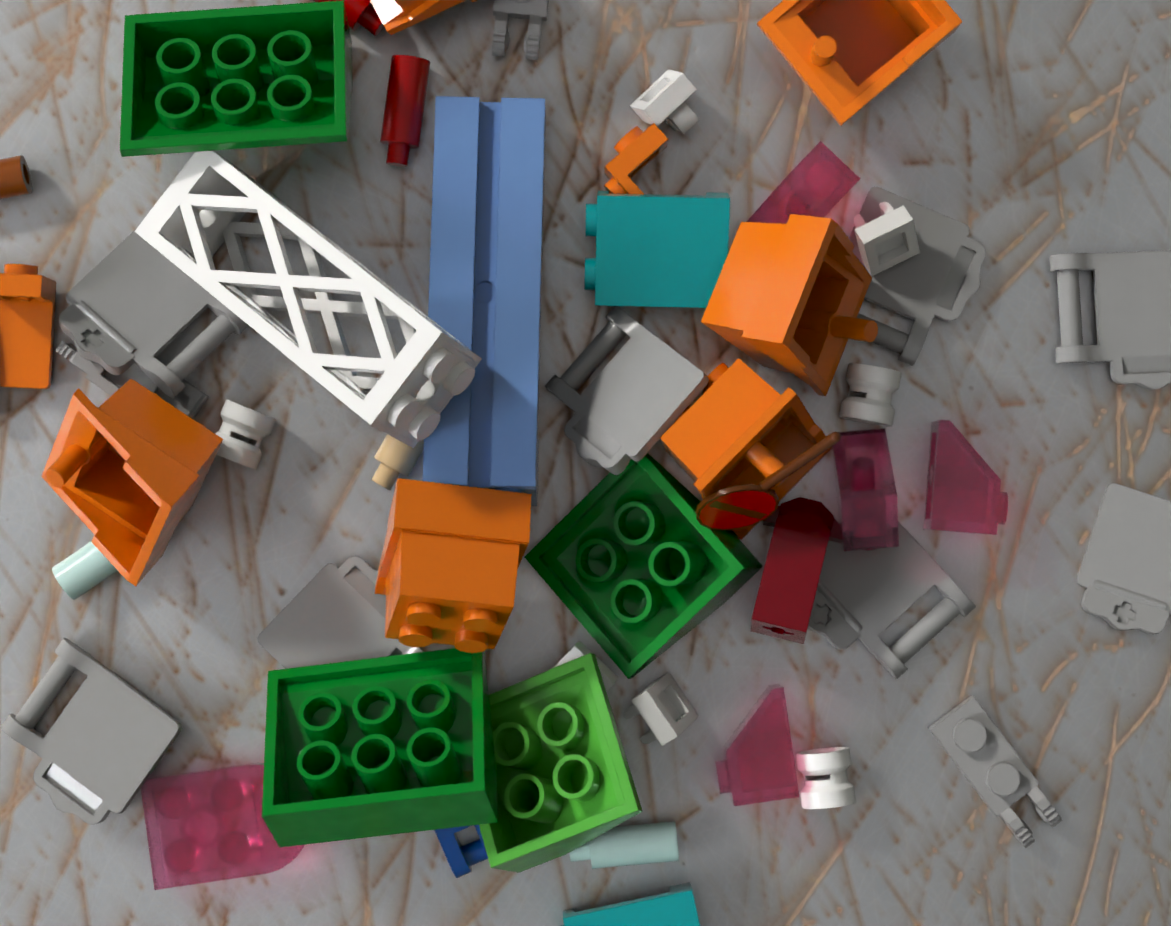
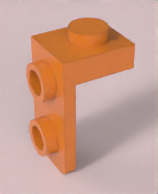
M655 123L644 132L638 126L634 127L614 146V149L619 154L605 166L604 172L609 179L604 187L610 194H644L631 179L667 148L668 138Z
M5 264L4 273H0V387L48 389L51 386L56 281L43 275H38V266Z

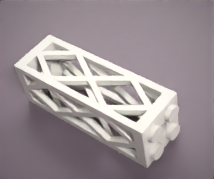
M215 151L195 152L135 230L145 241L368 424L412 448L419 441L426 439L434 432L440 422V413L453 396L459 395L470 385L475 376V368L482 360V358L264 186ZM246 212L258 213L261 223L239 221ZM240 237L266 239L276 274L250 272ZM283 239L299 241L309 276L293 275ZM224 241L234 271L215 269L212 257ZM318 252L351 279L326 277ZM256 288L281 289L283 297L257 295ZM299 291L315 292L316 299L301 298ZM331 293L361 295L363 302L335 301ZM267 310L288 312L294 332ZM306 313L322 315L334 355L319 354L317 352ZM338 315L368 317L381 358L350 356ZM386 319H396L400 322L406 345L398 355ZM356 372L380 373L383 375L380 378L357 376Z

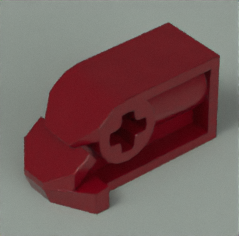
M798 497L781 503L769 518L763 520V525L774 527L751 619V632L804 644L828 542L833 541L842 544L845 529L822 502Z

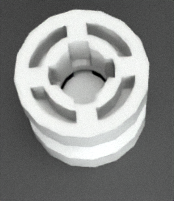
M849 363L845 379L850 386L848 397L841 401L839 418L865 424L892 427L895 409L891 405L892 394L899 389L902 373L878 366Z
M226 399L220 413L223 422L220 430L215 433L223 439L216 455L256 470L262 456L259 446L263 437L271 434L276 419ZM233 431L250 439L249 442H245L230 436Z
M825 747L795 753L797 770L804 775L805 785L800 790L803 809L836 808L856 803L854 785L848 781L847 769L852 764L849 747Z

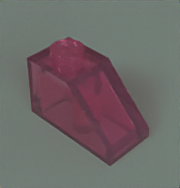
M820 141L778 185L747 222L787 224L790 214L825 218L854 188L860 178Z
M937 420L931 422L923 529L997 535V525L1005 524L1008 512L1007 492H1000L1001 479L951 421Z
M885 428L838 432L841 435V440L832 446L838 514L844 551L899 547L897 492Z
M780 684L768 685L724 744L725 760L715 761L719 793H730L733 806L799 797L784 687Z

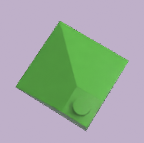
M586 654L489 695L497 770L498 823L480 824L479 827L491 868L520 873L564 856L642 812L595 654Z

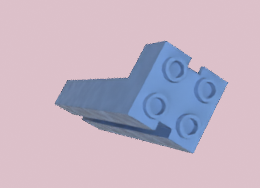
M436 96L428 317L482 358V360L475 368V376L470 385L462 393L452 397L440 413L441 418L438 426L429 437L424 439L422 481L532 494L531 506H537L546 131L545 99L501 98V102H480L479 97Z

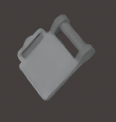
M873 187L868 192L859 213L865 223L881 216L879 204L884 201L889 203L894 210L904 205L914 220L920 253L872 276L864 299L914 320L909 334H906L859 313L857 318L875 321L878 326V334L873 343L899 353L900 357L898 360L913 366L923 347L934 316L943 321L956 320L960 317L966 301L980 288V267L985 259L986 249L983 244L968 237L970 228L965 223L882 188ZM854 225L849 239L854 244L853 253L862 263Z
M135 230L67 293L66 300L69 306L59 316L61 330L74 341L77 352L82 358L99 363L107 372L113 375L124 373L135 363L161 391L173 399L185 388V384L182 381L232 333L240 335L249 326L139 236ZM207 308L217 317L167 366L156 359Z
M1171 250L1051 255L1050 272H1057L1061 347L1055 348L1056 364L1110 362V376L1113 382L1117 384L1133 383L1151 390L1162 388L1171 383ZM1079 271H1093L1097 345H1083Z
M614 306L606 316V319L609 321L608 324L560 378L554 375L545 387L575 412V415L566 424L564 432L575 443L579 456L595 467H604L610 473L619 475L625 470L631 459L633 461H640L649 452L660 437L706 387L709 378L703 371L644 328L619 306ZM626 335L629 336L628 342L584 392L579 395L577 393L578 389Z
M1117 483L1108 485L1077 575V583L1080 586L1086 587L1081 600L1082 609L1086 613L1103 618L1111 627L1120 631L1137 629L1154 635L1160 633L1165 628L1168 616H1171V501Z
M869 497L840 523L845 529L842 544L833 541L828 542L808 629L825 636L831 645L839 650L848 648L859 639L879 663L897 680L908 670L904 664L955 617L959 614L966 617L976 608V605L876 497ZM935 585L945 598L889 648L879 635Z
M358 556L348 558L339 568L332 563L325 565L258 636L259 644L285 669L390 656L397 648L402 654L425 652L421 647L403 645L399 642V639L385 638L386 595L375 594L378 571L372 569L364 559Z
M63 638L55 649V653L58 655L57 659L18 714H9L1 729L9 737L42 758L33 773V780L38 787L49 794L57 810L75 814L85 823L95 825L103 822L110 812L120 814L127 809L181 732L182 726L177 720L67 638ZM78 669L86 674L87 678L45 737L34 729L73 672Z

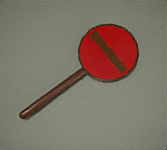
M832 432L765 478L759 485H735L718 490L705 497L696 508L695 514L698 522L709 529L725 531L752 526L769 518L777 510L779 504L778 496L775 490L771 488L841 440L840 433Z

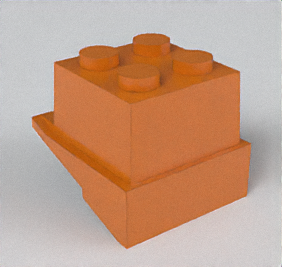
M782 0L757 22V26L838 124L842 126L865 105L955 33L963 21L945 0Z
M790 214L787 224L740 223L701 320V323L763 367L794 374L821 396L827 395L848 339L873 342L878 334V326L875 321L857 318L872 277L853 253L854 244L832 218Z
M738 358L730 367L724 362L721 363L707 376L709 382L704 388L703 395L691 407L688 406L660 439L666 452L695 482L693 485L700 492L702 499L718 490L731 486L759 485L765 478L826 436L822 429L815 424L798 395L790 387L780 395ZM832 447L771 488L775 490L779 502ZM757 524L735 529L732 532L742 540Z
M129 379L99 408L78 388L71 398L41 477L92 531L94 537L91 542L128 582L137 586L163 556L175 528L193 506L223 439L133 379Z
M397 478L375 584V594L386 595L385 638L399 639L400 643L410 647H425L432 643L454 645L457 650L466 653H480L487 649L495 650L514 607L517 569L530 540L532 494Z

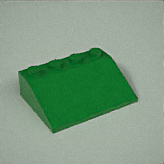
M344 0L125 15L120 126L121 156L347 142L353 81L352 40Z
M456 648L268 671L262 818L279 848L498 823L497 770L484 651L480 653H466Z

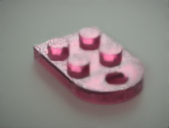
M264 763L222 767L148 778L141 787L154 890L271 873L283 868L296 858L305 845L279 848L262 818Z

